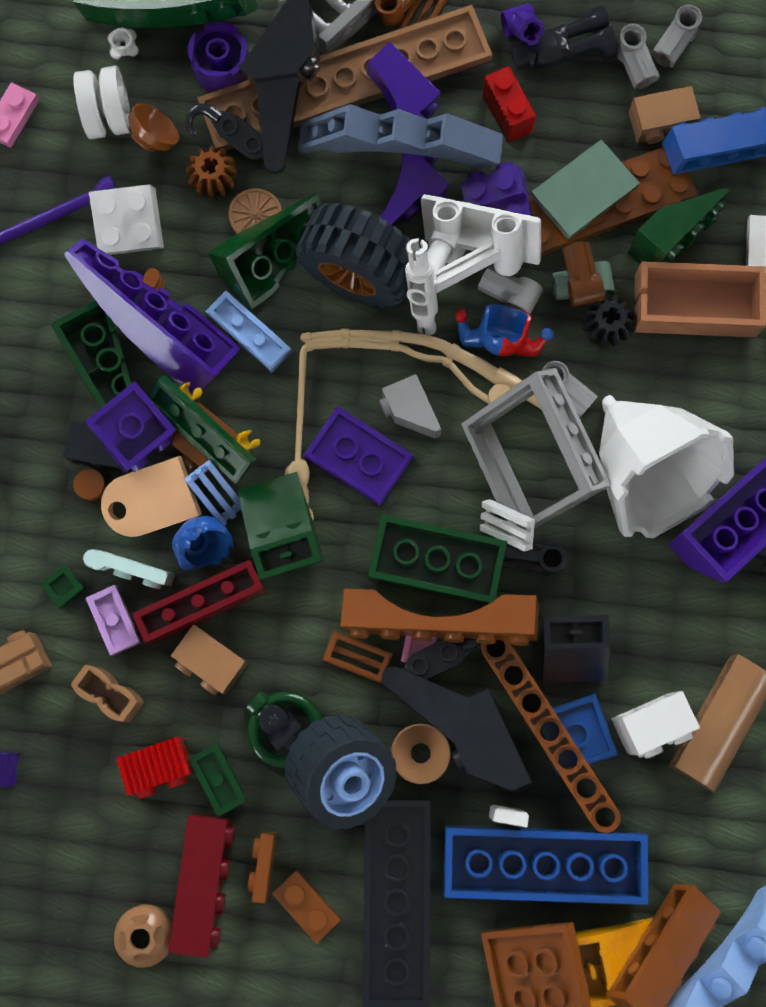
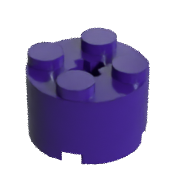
M211 22L204 25L205 29L201 30L198 34L195 32L192 35L188 44V55L195 78L203 90L214 92L247 81L239 67L249 54L244 36L238 32L236 27L226 22Z

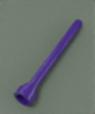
M109 175L100 179L99 184L95 185V189L91 191L116 189V185ZM89 192L1 231L0 245L90 205Z

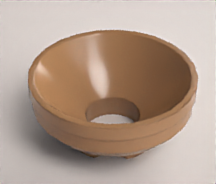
M413 724L400 731L392 744L391 752L392 757L396 761V771L401 777L411 783L427 784L442 776L450 761L448 741L442 732L431 725ZM418 743L426 744L431 752L430 758L424 763L415 762L411 756V749Z
M142 904L129 909L118 921L114 932L115 948L119 956L126 963L135 967H149L161 962L169 954L172 929L170 916L163 909L151 904ZM136 929H144L149 933L150 943L146 948L139 949L133 945L131 937Z

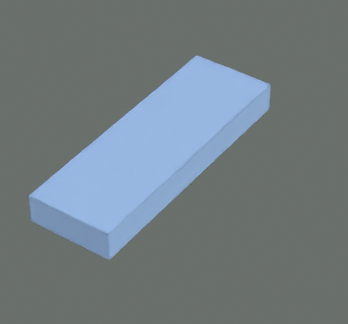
M227 291L205 311L209 318L271 373L292 353V349Z

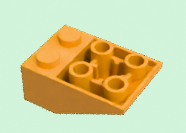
M654 917L576 932L592 1007L616 1005L606 994Z

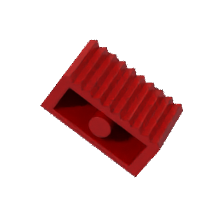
M507 66L487 75L484 81L483 98L488 103V107L491 108L490 112L496 118L495 122H498V127L501 128L500 132H503V137H506V142H512L530 134L534 128L536 115L511 68Z
M177 736L116 758L127 796L136 794L138 800L156 794L155 787L167 783L170 789L187 783L186 776L194 773L188 760L189 756L182 736Z

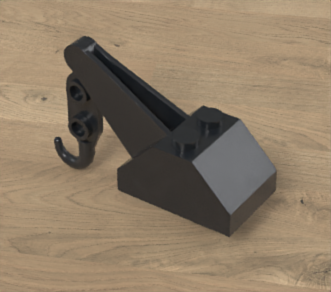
M287 0L239 67L247 80L257 87L261 133L234 113L218 110L209 104H197L188 110L185 117V126L193 137L197 136V132L193 128L194 118L200 114L205 115L211 120L219 136L247 158L252 160L263 159L265 167L274 174L285 170L300 86L304 85L307 79L312 81L320 70V65L318 64L321 60L315 17L307 0Z
M464 638L462 643H451L442 640L412 654L408 658L405 667H389L383 672L382 681L388 689L454 742L457 750L453 751L452 755L460 771L462 770L463 773L467 771L473 778L514 794L534 786L489 689L467 698L428 681L439 674L457 667L472 650L481 645V643L476 642V639Z

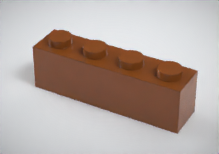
M674 884L606 996L618 1007H666L673 993L680 988L682 978L690 964L697 959L699 949L704 940L714 930L715 922L721 911L696 886Z

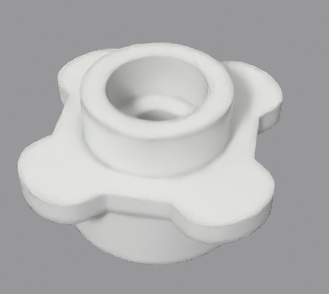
M119 28L108 35V41L112 47L110 50L112 58L119 59L121 56L127 55L134 57L138 54L139 49L135 45L137 37L135 31Z

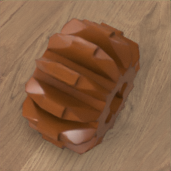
M212 145L208 152H204V150L199 148V157L190 156L189 161L191 165L186 167L190 186L196 188L200 196L208 192L211 199L214 198L215 192L225 196L224 188L233 189L234 181L232 179L238 176L237 170L234 168L235 161L233 157L228 156L223 148L216 152L215 147Z

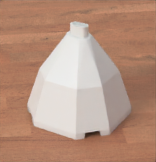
M608 395L603 399L602 405L605 418L599 456L603 469L611 483V486L607 487L606 490L619 531L624 537H632L635 532H641L646 538H655L704 511L714 501L710 493L720 481L723 484H728L734 476L733 437L727 431L682 408L616 401L612 395Z

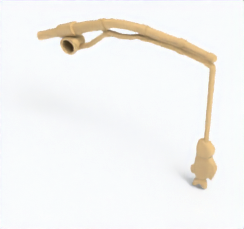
M349 328L303 333L300 337L305 345L301 348L299 359L295 461H292L286 467L284 475L298 472L309 506L307 484L310 473L307 462L301 459L307 352L314 349L363 348L401 351L426 362L442 363L443 366L449 368L472 394L485 401L488 405L523 380L502 367L497 368L482 358L461 349L455 343L451 344L443 339L425 334L403 332L400 330H349ZM399 342L423 345L439 350L446 357L416 352L405 345L399 344ZM455 360L494 383L495 385L489 390L488 395L476 388L452 361ZM535 395L527 399L528 402L541 409ZM309 508L310 513H311V517H312V520H313V519H314L313 512H312L311 508Z

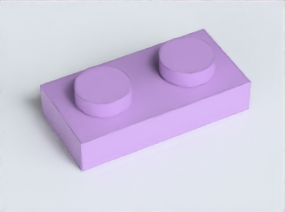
M114 584L86 597L110 656L119 654L142 643L118 586Z

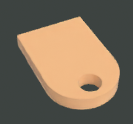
M177 456L136 472L120 476L110 482L101 500L102 514L107 524L121 535L137 537L202 515L194 491L184 480L188 474L182 457ZM115 502H121L125 506L126 514L124 518H118L114 515L112 508Z

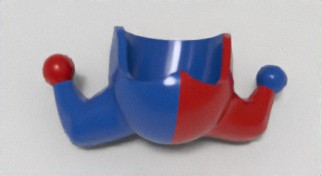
M500 304L487 305L480 326L472 330L466 322L468 313L463 309L455 313L462 346L466 348H486L490 353L497 356L505 357L513 354L525 357L538 356L546 341L551 340L554 336L552 329L544 328L539 338L535 341L531 340L528 337L531 324L530 314L511 306Z

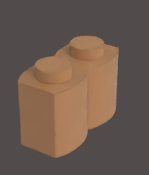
M84 665L71 683L72 688L81 698L97 703L100 710L107 717L116 721L132 722L145 704L135 690L119 685L116 678L110 672L99 667Z

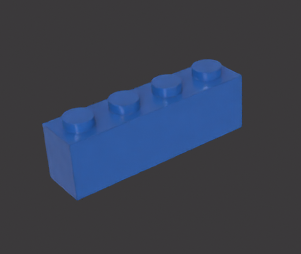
M766 107L759 108L750 113L742 114L741 112H736L724 118L715 119L714 117H709L697 123L687 124L682 122L673 126L662 142L673 175L766 157Z

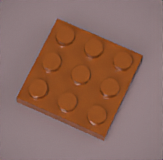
M573 922L492 929L481 933L496 1007H592Z

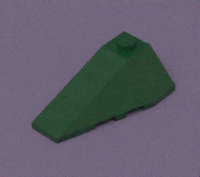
M314 193L230 237L208 253L222 281L248 309L252 310L273 295L280 287L279 281L288 270L291 271L297 264L295 262L297 259L296 247L313 212L322 206L318 194Z

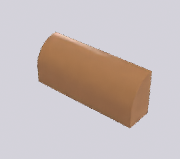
M739 654L731 655L695 717L700 728L691 732L693 735L692 739L679 745L668 766L708 791L715 793L766 701V671Z

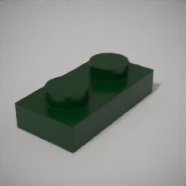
M219 743L188 758L217 817L248 801Z

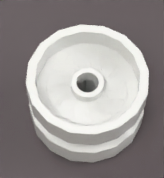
M119 67L101 68L99 82L91 70L75 72V97L80 119L88 139L104 138L107 134L108 125L115 135L131 133L128 121L130 104Z

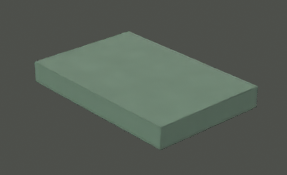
M600 140L531 191L530 196L562 234L570 240L635 191L640 183L609 147Z

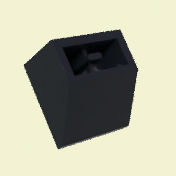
M608 615L543 616L539 619L542 683L607 682L610 654Z

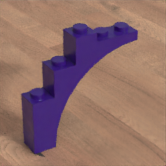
M390 41L368 61L367 74L381 90L392 111L401 109L426 119L436 112L439 107L437 103L441 92ZM401 153L399 180L395 192L380 218L394 227L402 220L405 222L409 221L419 210L416 206L422 210L421 198L424 194L448 198L446 192L450 184L431 166L438 158Z

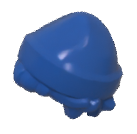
M210 516L189 519L180 527L172 541L173 552L183 570H197L199 568L219 565L221 558H227L230 550L234 549V545L227 528L221 521Z

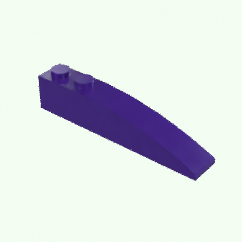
M82 238L64 253V256L84 286L120 330L149 359L181 386L190 382L188 390L192 395L194 390L199 387L203 392L241 349L195 308L187 303L182 307L169 298L171 293L161 287L158 291L143 282L144 276L134 270H123L118 266L119 261L85 239Z
M766 457L668 544L689 568L725 584L766 546Z

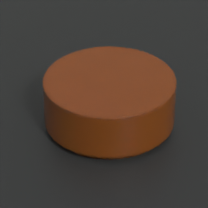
M85 469L76 475L73 487L76 494L82 499L95 501L102 497L107 484L103 475L98 471Z

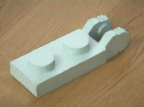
M91 549L83 555V563L90 568L92 567V569L106 571L113 568V575L131 580L134 575L144 579L143 585L159 590L162 585L172 586L175 577L174 573L102 550Z

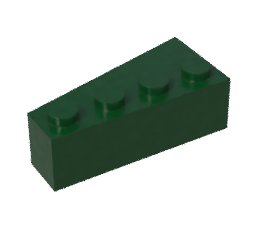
M96 300L51 323L58 342L99 409L131 384L114 322Z

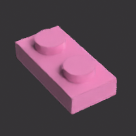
M12 82L0 100V143L10 148L39 102L37 94Z

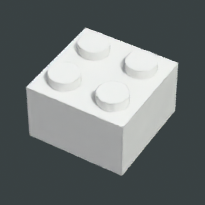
M149 184L89 192L97 248L109 255L164 248L155 187Z
M683 691L667 693L611 718L627 754L638 755L639 758L645 757V759L663 752L662 745L666 743L668 745L673 743L678 745L692 739L693 735L691 732L700 728Z

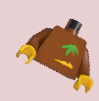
M191 383L183 384L180 389L193 401L201 397L202 389L200 387L196 388L193 395H191L188 390ZM200 402L196 403L248 452H250L249 449L257 448L260 445V439H255L249 443L248 436L252 433V430L237 434ZM177 429L171 434L173 439L172 445L182 455L181 457L188 476L196 467L199 468L209 460ZM213 464L215 468L218 470V472L220 474H223V472L215 464ZM209 470L204 473L206 476L212 475Z

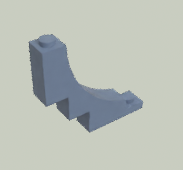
M349 104L301 122L298 151L305 154L322 149L334 153H405L445 159L482 169L500 164L503 134L447 113L430 119L401 109L379 115Z

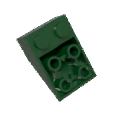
M723 188L659 208L638 230L628 254L639 264L641 262L675 263L682 250L687 251L698 239L697 235L703 229L707 231L718 219L717 215L726 206L723 200L729 190Z
M298 472L238 490L250 550L260 580L274 578L325 561Z

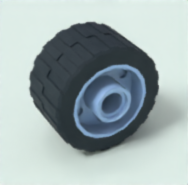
M340 714L323 717L321 720L311 723L308 728L303 730L289 748L290 751L285 761L287 784L313 819H316L324 827L328 826L331 829L338 830L339 828L349 829L353 826L361 825L378 814V811L385 806L389 796L393 793L394 783L397 779V765L392 757V752L363 722H360L355 717Z

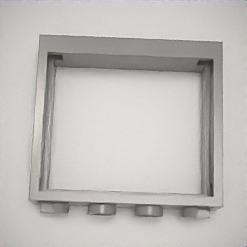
M556 368L533 373L461 423L496 502L535 519L534 529L611 486ZM533 395H535L579 488L578 491L534 516L491 423ZM515 523L516 526H518V527H520V528L526 530L525 527H523V526H521V525Z

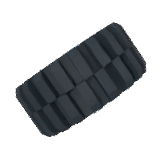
M328 203L315 209L296 247L297 260L302 265V268L311 274V277L322 282L327 288L337 291L338 294L350 297L359 303L363 302L369 306H379L380 308L396 306L402 302L408 290L405 273L406 265L409 262L406 246L411 241L408 236H404L401 230L395 226L392 227L384 219L377 218L371 215L370 212L358 210L350 205L342 206L339 203L330 205Z

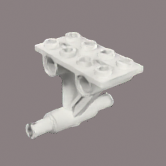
M424 194L421 198L425 240L429 241L427 246V243L421 240V249L419 247V239L417 238L407 243L406 250L409 262L405 268L408 288L406 295L410 302L411 313L417 320L418 333L423 334V328L425 335L431 336L436 332L435 315L438 312V292L493 263L495 271L502 276L516 274L523 262L538 265L541 260V219L530 215ZM465 250H471V251H473V252H471V253H469V254L463 256L464 253H465Z

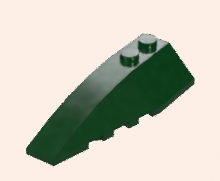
M255 0L72 1L87 21L135 28H167L204 24L246 16L258 10V4Z

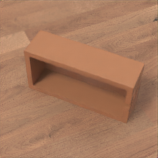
M641 262L635 273L634 301L637 302L634 306V332L756 338L766 327V267Z

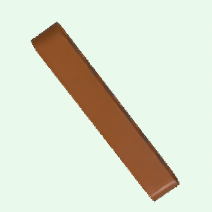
M501 640L505 643L506 649L500 657L490 656L488 652L489 644H482L481 650L484 657L592 826L602 833L614 831L620 823V813L513 646L509 644V640ZM510 667H518L523 671V679L519 684L511 685L506 681L505 673ZM535 694L540 697L541 707L537 712L529 713L524 709L523 699L526 695ZM547 721H552L559 727V735L552 741L544 739L540 733L541 726ZM564 750H572L577 755V763L570 769L562 767L558 761L559 754ZM589 778L595 783L596 789L591 796L584 797L577 792V784L581 779ZM607 807L613 811L614 819L609 825H601L595 820V814L600 808Z

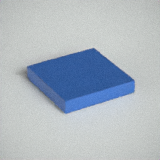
M596 693L553 708L589 765L618 755ZM552 721L545 722L540 728L542 737L546 740L552 741L559 735V727ZM572 750L562 751L558 756L559 764L568 769L574 767L577 763L576 753ZM553 765L556 776H560L559 772Z

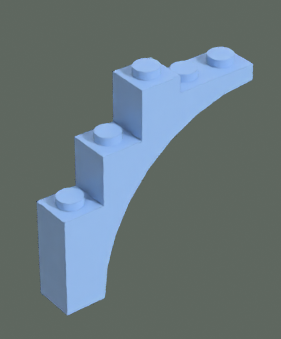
M766 885L757 890L750 905L733 930L709 959L673 993L666 1007H724L748 993L758 967L766 962Z

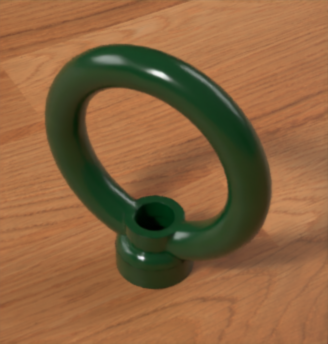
M261 690L244 709L250 715L247 726L248 741L252 751L259 760L270 767L285 770L286 757L273 754L262 742L260 735L261 726L259 723V716L262 710L271 705H293L305 712L310 723L321 720L322 716L316 705L301 694L278 692L267 696Z

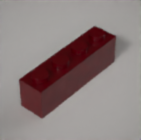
M247 560L136 611L132 615L144 643L153 646L191 628L193 624L198 625L257 598L267 593L262 580L259 579L255 564L251 560Z
M195 813L188 815L168 953L208 958L212 954L213 948H219L221 928L216 927L218 914L223 915L226 903V894L221 893L223 880H228L231 860H226L227 847L233 846L235 827L230 826L231 818Z

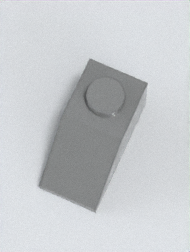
M416 374L382 388L383 399H380L379 402L386 417L391 415L395 424L434 439L441 436V427Z

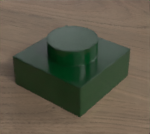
M66 564L40 583L60 609H63L87 590Z

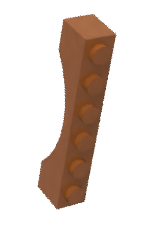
M344 589L340 626L347 633H350V637L366 639L369 637V634H379L381 638L387 640H399L400 635L412 636V639L416 641H431L432 637H444L446 642L462 643L464 638H472L481 644H495L496 640H509V644L526 646L529 645V641H537L539 602L536 595L503 594L492 603L470 613L452 617H430L403 610L387 601L376 590Z

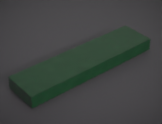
M167 376L159 378L148 396L167 420L235 484L242 481L256 459Z

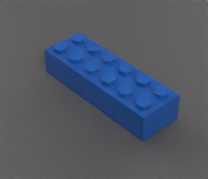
M445 825L444 897L648 905V835L634 831L602 833L597 830Z

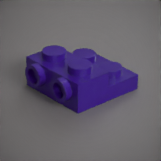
M511 162L501 163L496 166V171L485 174L483 171H476L467 176L468 180L461 182L465 203L532 216L524 172L518 164L514 165Z
M135 381L84 422L124 472L130 468L134 472L138 471L149 461L146 455L154 448L158 452L162 451L173 441L170 435L176 431Z

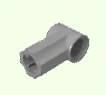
M684 5L677 10L674 20L651 53L656 63L664 68H673L687 45L695 39L702 20L700 9L693 5ZM681 23H688V24H690L691 26L687 27V26H684V25L681 24Z
M628 24L622 29L616 42L617 59L623 62L634 89L638 88L640 90L657 81L659 74L645 44L647 37L645 30L637 24ZM625 41L632 42L635 46H630Z
M489 265L478 285V290L505 303L506 306L518 308L528 314H531L543 292L541 285L527 277L517 278L513 275L502 276L495 271L493 265Z
M560 361L548 362L542 371L557 369L580 418L598 396L572 376L565 364Z

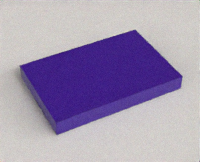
M337 406L303 457L378 507H381L413 460L414 455Z

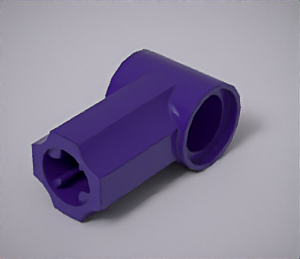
M531 3L503 10L500 13L502 28L507 38L516 36L530 46L539 43L540 37L545 33L544 24L535 16Z

